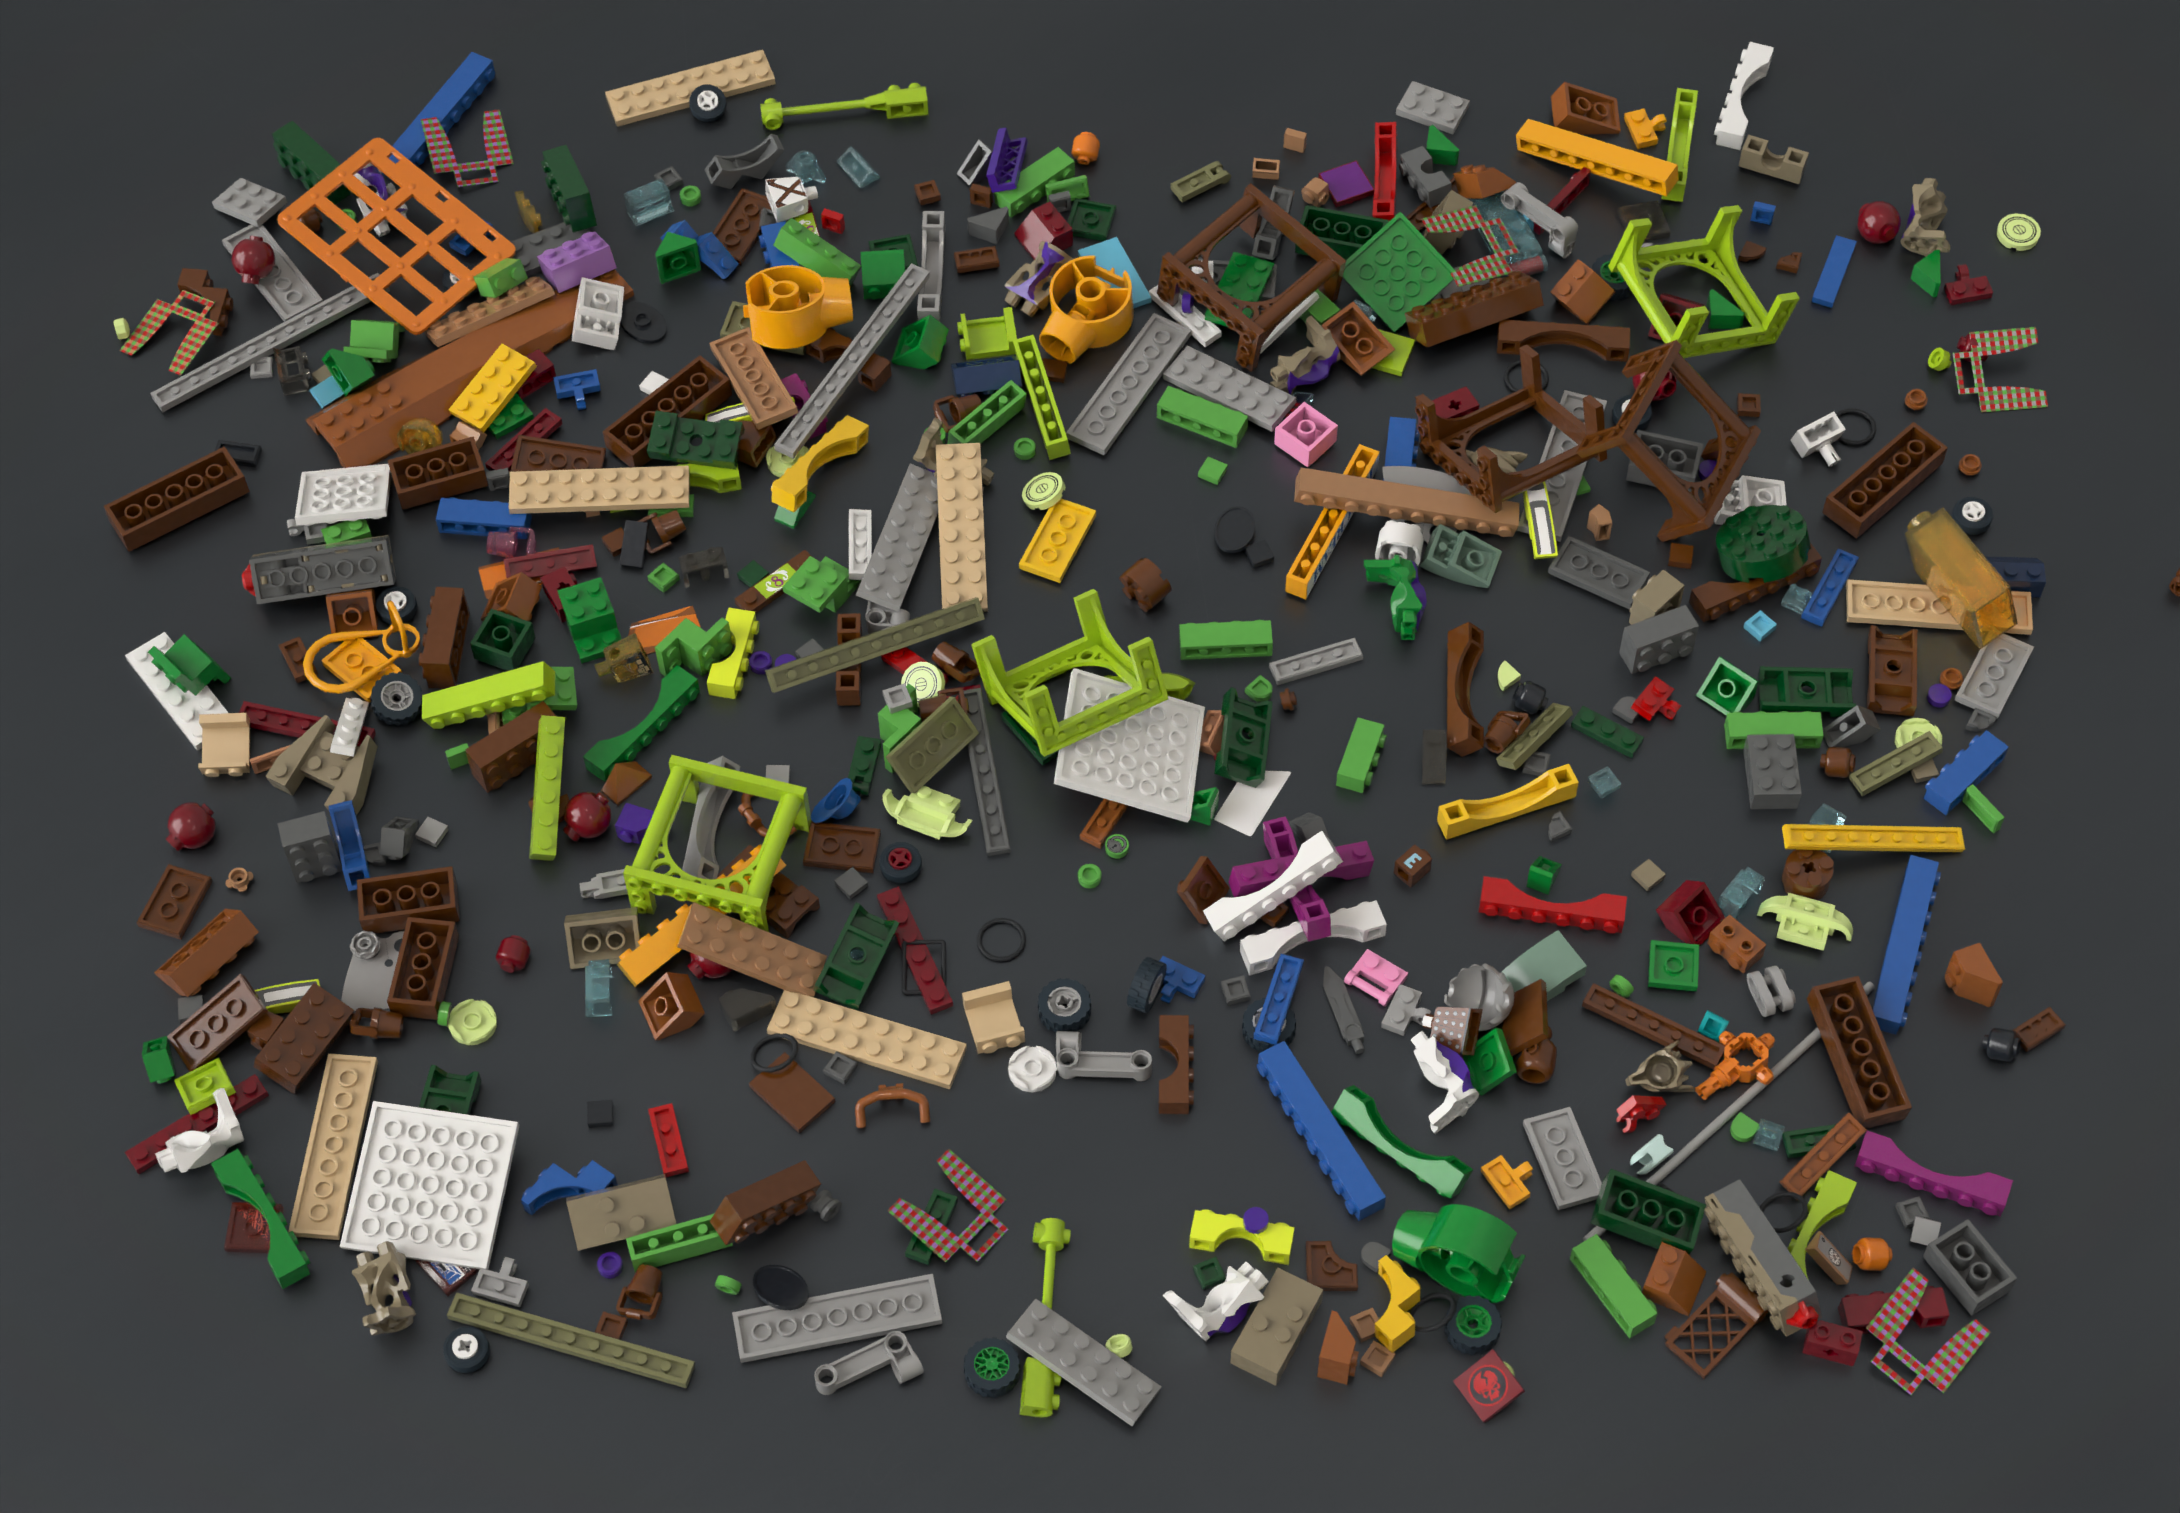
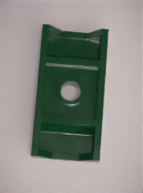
M656 411L647 453L649 458L736 470L737 451L740 437L745 431L743 422L722 419L718 423L678 417L677 413ZM694 438H701L703 440L699 446L691 445V441Z
M1760 666L1757 679L1759 681L1760 711L1766 713H1779L1781 711L1830 712V717H1841L1856 706V703H1853L1852 696L1853 669ZM1809 686L1813 689V692H1804L1801 687Z
M1233 687L1223 695L1221 715L1225 716L1221 750L1216 754L1214 774L1257 788L1264 781L1272 701L1268 700L1258 703L1239 698L1236 688ZM1242 731L1247 733L1250 740L1243 737Z
M856 902L815 983L814 991L858 1011L900 922L883 920L868 913L861 904ZM853 950H860L864 957L856 961L851 958L850 953Z
M431 1065L419 1108L439 1111L448 1110L452 1113L469 1115L472 1103L476 1102L482 1082L479 1072L473 1071L467 1076L451 1074L436 1065Z

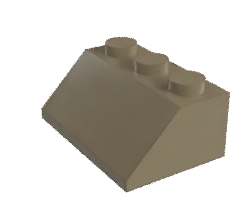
M637 907L567 915L565 917L564 926L570 969L618 964L621 961L619 956L629 948L634 951L640 946L638 941L641 939Z

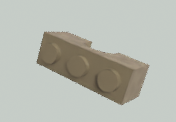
M1748 135L1742 148L1739 167L1800 184L1806 169L1809 152L1788 147L1785 155H1775L1768 149V140Z

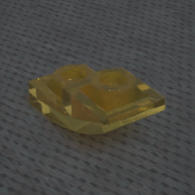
M523 191L515 192L519 213L523 222L532 233L538 232V226H542L540 213L535 212L534 205L530 206L529 198L525 199Z

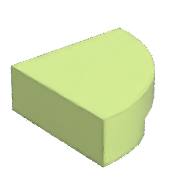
M1506 660L1500 665L1498 670V684L1504 692L1521 678V674Z

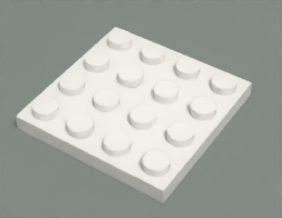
M379 464L302 472L295 513L296 526H311L317 523L332 524L337 521H357L358 519L386 517L391 483L389 465Z

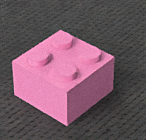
M1303 402L1275 428L1274 444L1306 467H1309L1337 441L1338 425Z

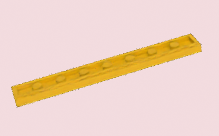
M1785 824L1782 827L1785 849L1963 852L1965 850L1961 827Z

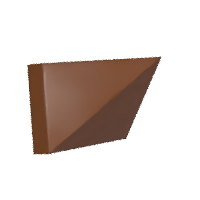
M636 761L616 763L601 791L614 804L619 806L650 780L652 775Z

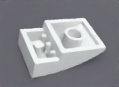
M582 277L575 311L572 341L610 350L615 349L619 335V323L622 318L624 287Z
M1742 475L1739 480H1735L1732 484L1731 492L1724 499L1721 510L1717 512L1714 518L1715 524L1722 525L1728 517L1745 510L1749 506L1787 505L1784 481Z

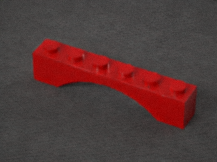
M1396 122L1375 123L1373 217L1390 221L1396 216L1397 125Z
M1484 876L1479 913H1485L1488 916H1506L1515 920L1527 919L1536 923L1548 922L1559 926H1576L1585 930L1596 929L1607 933H1622L1627 897L1602 893L1595 898L1582 902L1568 904L1552 903L1527 895L1507 879Z

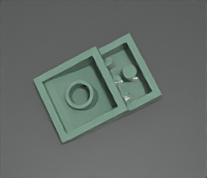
M1439 524L1431 534L1419 566L1452 581L1488 588L1502 551L1464 530L1458 534Z
M1557 930L1519 956L1502 973L1512 983L1514 992L1542 979L1546 982L1548 1001L1564 992L1565 986L1584 976L1587 965L1559 930Z

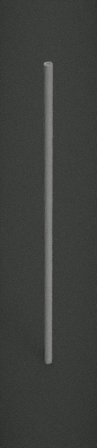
M1870 981L1863 986L1867 996L1875 989L1874 984ZM1818 1027L1770 1069L1773 1072L1774 1079L1822 1037ZM1757 1081L1646 1182L1653 1185L1659 1184L1767 1085ZM1595 1226L1583 1237V1240L1586 1241L1596 1234L1600 1237L1606 1229Z

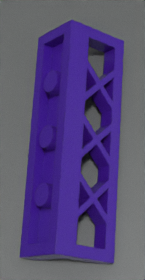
M1007 128L998 129L986 174L992 193L1017 188L1028 144L1026 137L1010 140Z

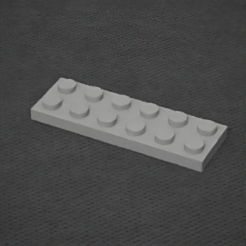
M251 224L222 240L224 247L231 255L235 246L243 239H250V235L263 237V242H267L272 247L275 253V266L272 272L267 277L260 279L259 285L255 284V286L284 322L323 302L322 298L263 225L256 227Z
M1186 346L1163 373V380L1205 400L1221 404L1234 411H1240L1248 416L1249 421L1271 432L1296 404L1295 396L1189 346Z
M1037 1299L1031 1303L1007 1333L1006 1338L1130 1426L1135 1424L1161 1389V1386Z

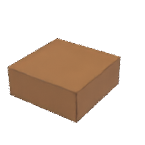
M1287 128L1284 133V148L1304 153L1307 133Z
M1373 1307L1350 1317L1349 1322L1360 1342L1375 1337V1323L1379 1318Z
M1373 1341L1361 1358L1360 1365L1382 1377L1394 1360L1396 1353H1391L1386 1347Z

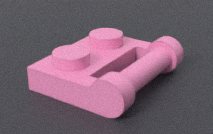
M1367 949L1353 969L1347 973L1344 983L1349 986H1356L1378 999L1381 1005L1387 1006L1399 985H1402L1407 979L1408 972ZM1362 975L1368 980L1384 988L1385 991H1381L1380 989L1376 988L1375 986L1371 985L1365 980L1359 978L1358 976Z

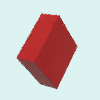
M825 208L821 213L822 228L842 234L845 230L844 215Z

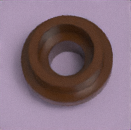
M1286 688L1284 692H1280L1282 706L1284 710L1290 709V711H1293L1294 705H1297V698L1294 691L1290 692L1289 688Z

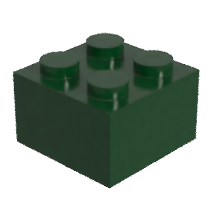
M491 609L470 645L474 659L510 671L519 667L536 637L532 622Z

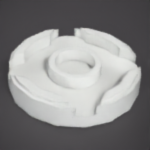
M1041 1046L1022 1047L1015 1051L1009 1060L1008 1073L1010 1080L1022 1091L1032 1093L1042 1091L1055 1080L1057 1073L1056 1060L1050 1051Z

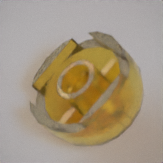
M414 418L402 426L397 434V442L402 452L405 450L408 454L443 445V435L440 428L433 421L426 418Z

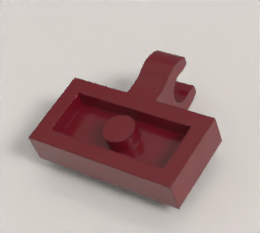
M1966 264L1957 266L1959 272H1955V276L1958 281L1945 283L1944 286L1950 305L1992 298L1993 290L1987 276L1970 279L1969 269Z

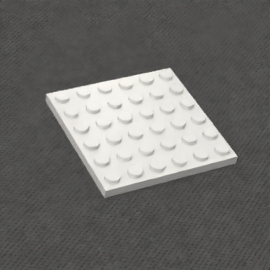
M1074 668L1070 677L1064 720L1132 688L1126 683ZM1168 696V700L1060 749L1054 784L1188 823L1192 812L1205 707Z
M373 1101L340 1247L342 1249L361 1252L369 1251L379 1254L377 1246L385 1241H389L394 1244L397 1252L405 1254L408 1259L488 1270L520 1124L514 1121Z

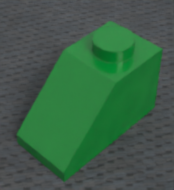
M167 1036L143 1042L142 1058L150 1083L155 1081L157 1083H164L171 1080V1077L175 1076V1066Z

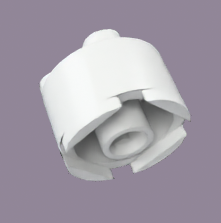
M1392 520L1387 521L1379 532L1375 552L1376 560H1391L1395 555H1400L1401 558L1411 560L1418 566L1424 541L1421 528L1416 524L1410 525Z

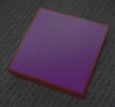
M1357 160L1321 172L1318 175L1319 179L1328 183L1329 196L1336 208L1374 195V187Z

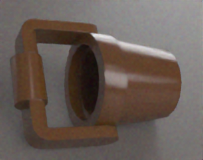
M976 394L959 398L950 395L936 400L933 404L935 417L942 422L944 431L948 433L982 403ZM949 403V411L955 425H948L947 419L939 407L940 405Z
M677 510L658 516L655 512L638 521L648 522L652 520L664 543L652 549L647 537L646 549L650 554H655L671 546L672 542L670 540L686 530Z
M945 641L940 643L934 650L932 660L949 677L965 683L980 676L977 662L969 657V654L964 650H960ZM967 665L972 670L964 674L962 671Z
M963 689L940 690L937 692L938 696L919 700L921 723L947 700V696L959 694L960 699L958 701L966 714L969 713L968 699L965 698Z
M1499 711L1488 724V731L1484 737L1485 747L1493 753H1502L1531 723L1529 715L1515 711ZM1514 721H1521V722L1519 723V725H1517Z
M374 1007V1009L357 1008L350 1019L349 1026L351 1027L352 1034L370 1036L372 1039L401 1038L404 1015ZM361 1017L371 1018L370 1027L359 1025Z
M645 1264L638 1266L631 1283L627 1287L624 1286L616 1305L620 1315L638 1320H652L656 1317L663 1297L662 1292H659L663 1274L658 1268ZM627 1297L640 1304L652 1305L650 1312L635 1308H624Z

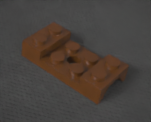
M1871 625L1868 634L1869 688L1867 691V709L1874 713L1914 716L1917 707V630L1912 629L1903 635L1883 634L1877 626ZM1895 665L1899 670L1891 671L1887 666Z
M751 845L746 847L718 874L717 878L723 873L727 877L733 872L731 867L741 859L745 862L752 857L750 852L754 847ZM781 872L773 877L770 890L774 891L775 894L772 897H768L767 923L788 939L792 934L795 924L809 910L817 911L820 908L819 898L803 885L797 886Z

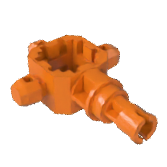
M1724 1031L1719 1035L1720 1044L1725 1046L1724 1060L1714 1067V1071L1710 1074L1711 1077L1695 1087V1091L1699 1097L1703 1094L1701 1099L1706 1100L1719 1088L1730 1087L1737 1080L1742 1083H1750L1756 1078L1762 1084L1768 1085L1774 1079L1773 1072L1768 1068L1769 1050L1774 1046L1775 1038L1770 1033H1765L1758 1037V1039L1752 1033H1741L1736 1037L1731 1032ZM1746 1048L1749 1051L1752 1049L1758 1058L1761 1057V1060H1756L1752 1067L1749 1065L1747 1067L1744 1065L1740 1066L1739 1062L1734 1058L1740 1049L1743 1051Z

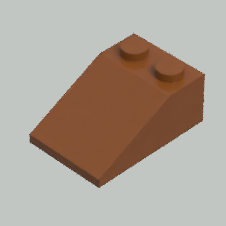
M1564 82L1552 94L1554 127L1577 134H1619L1621 132L1617 98Z
M1354 301L1321 325L1324 330L1329 329L1331 331L1332 338L1340 351V359L1361 376L1395 351V348Z

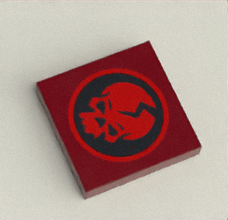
M1494 1349L1453 1381L1484 1423L1488 1422L1525 1392L1524 1388Z

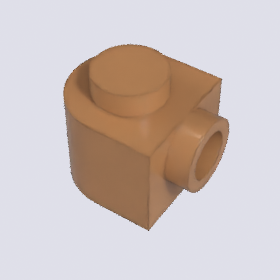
M1317 177L1313 178L1302 188L1304 201L1316 207L1324 205L1329 199L1328 183Z

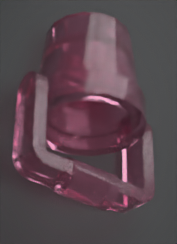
M510 527L509 532L488 533L487 554L505 558L515 557L518 542L517 532L530 533L526 554H535V532L530 528Z

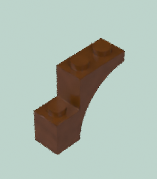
M182 268L177 284L180 293L182 290L215 302L209 310L210 320L219 323L213 331V335L222 336L224 327L228 326L229 311L233 309V298H230L228 289L213 288V280L210 279L208 270Z

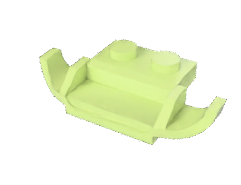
M922 786L916 793H911L909 796L904 795L900 801L893 796L890 789H887L882 795L886 810L892 817L897 819V824L939 840L942 836L957 837L962 835L973 821L968 819L966 823L955 822V813L960 807L961 800L930 789L927 786Z
M1788 893L1787 896L1770 897L1759 906L1757 916L1762 917L1767 912L1777 914L1776 921H1779L1780 925L1776 938L1823 951L1827 936H1832L1834 929L1843 932L1846 935V940H1852V923L1843 913L1835 909V905Z

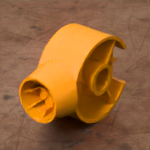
M1094 255L1078 257L1061 266L1054 274L1050 283L1049 294L1052 313L1039 336V341L1043 349L1056 360L1068 361L1071 364L1088 348L1108 346L1121 339L1131 327L1134 318L1132 284L1126 270L1123 272V277L1115 274L1114 268L1108 271L1097 266ZM1097 276L1121 288H1110L1112 285L1100 280ZM1075 288L1077 302L1067 315L1058 307V304L1064 295Z
M783 265L759 271L745 282L748 305H743L744 318H750L752 340L765 347L775 349L802 347L819 339L826 332L827 328L853 321L848 278L821 277L815 271L805 267Z

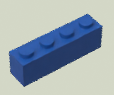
M786 221L761 226L762 235L758 236L760 247L766 250L763 252L765 263L770 264L769 268L783 265L799 266L798 262L773 246L780 229L786 224Z
M1390 417L1385 467H1416V464L1412 463V459H1417L1418 446H1414V441L1419 442L1416 419Z
M441 498L436 523L439 533L527 539L532 516L531 513L510 514L509 503H502L500 501L489 502L476 499Z
M1987 730L1981 736L1976 735L1966 750L1962 749L1958 752L1952 764L1947 763L1937 778L1933 777L1925 786L1927 791L1924 799L1944 815H1947L1963 800L1965 791L1969 786L1973 784L1976 787L2005 759L2009 746Z

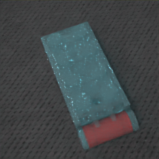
M1507 190L1483 199H1468L1473 202L1472 206H1477L1484 221L1501 218L1519 251L1517 254L1504 257L1512 272L1521 271L1530 276L1548 270L1546 257L1542 254L1543 250L1523 214L1516 209L1509 210L1502 204L1501 195ZM1498 224L1489 226L1502 251L1511 249ZM1478 228L1491 254H1495L1482 229Z

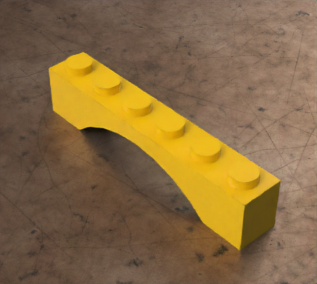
M848 415L841 421H838L832 430L825 433L817 444L812 445L804 456H801L791 468H788L779 479L773 482L771 486L772 502L795 512L807 501V484L814 472L835 458L856 454L868 443L869 425Z
M1566 764L1548 770L1530 783L1500 796L1481 800L1459 799L1441 805L1438 809L1437 822L1447 840L1575 798L1579 782L1570 765Z

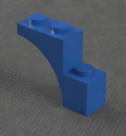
M686 220L672 224L660 238L663 241L667 232L695 239L700 261L714 270L721 279L727 278L739 265L712 232L698 236Z
M349 800L329 805L328 807L337 839L343 874L348 891L357 889V880L371 878V873L365 856L364 842L353 802Z
M593 1160L587 1166H583L580 1169L577 1178L555 1163H552L549 1168H545L540 1173L537 1182L524 1191L521 1202L524 1210L533 1215L538 1209L553 1200L573 1197L617 1186L618 1184L615 1175Z

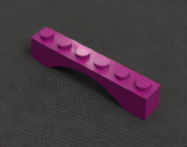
M1286 816L1263 822L1264 842L1272 859L1298 854L1295 838ZM1311 884L1297 892L1292 898H1289L1308 942L1331 936L1330 914L1323 899L1316 894Z
M1367 841L1335 847L1343 862L1337 865L1334 870L1325 873L1321 877L1330 876L1350 880L1369 876L1374 858ZM1297 854L1233 866L1228 882L1233 896H1246L1267 887L1289 868Z
M1868 1130L1863 1138L1855 1163V1167L1860 1168L1866 1173H1876L1884 1176L1889 1181H1899L1913 1189L1925 1190L1933 1193L1936 1197L1948 1198L1957 1201L1962 1206L1974 1207L1982 1210L1985 1214L2000 1217L2006 1206L2013 1182L2011 1179L1990 1172L1965 1177L1948 1176L1933 1172L1909 1159L1895 1145L1891 1138Z

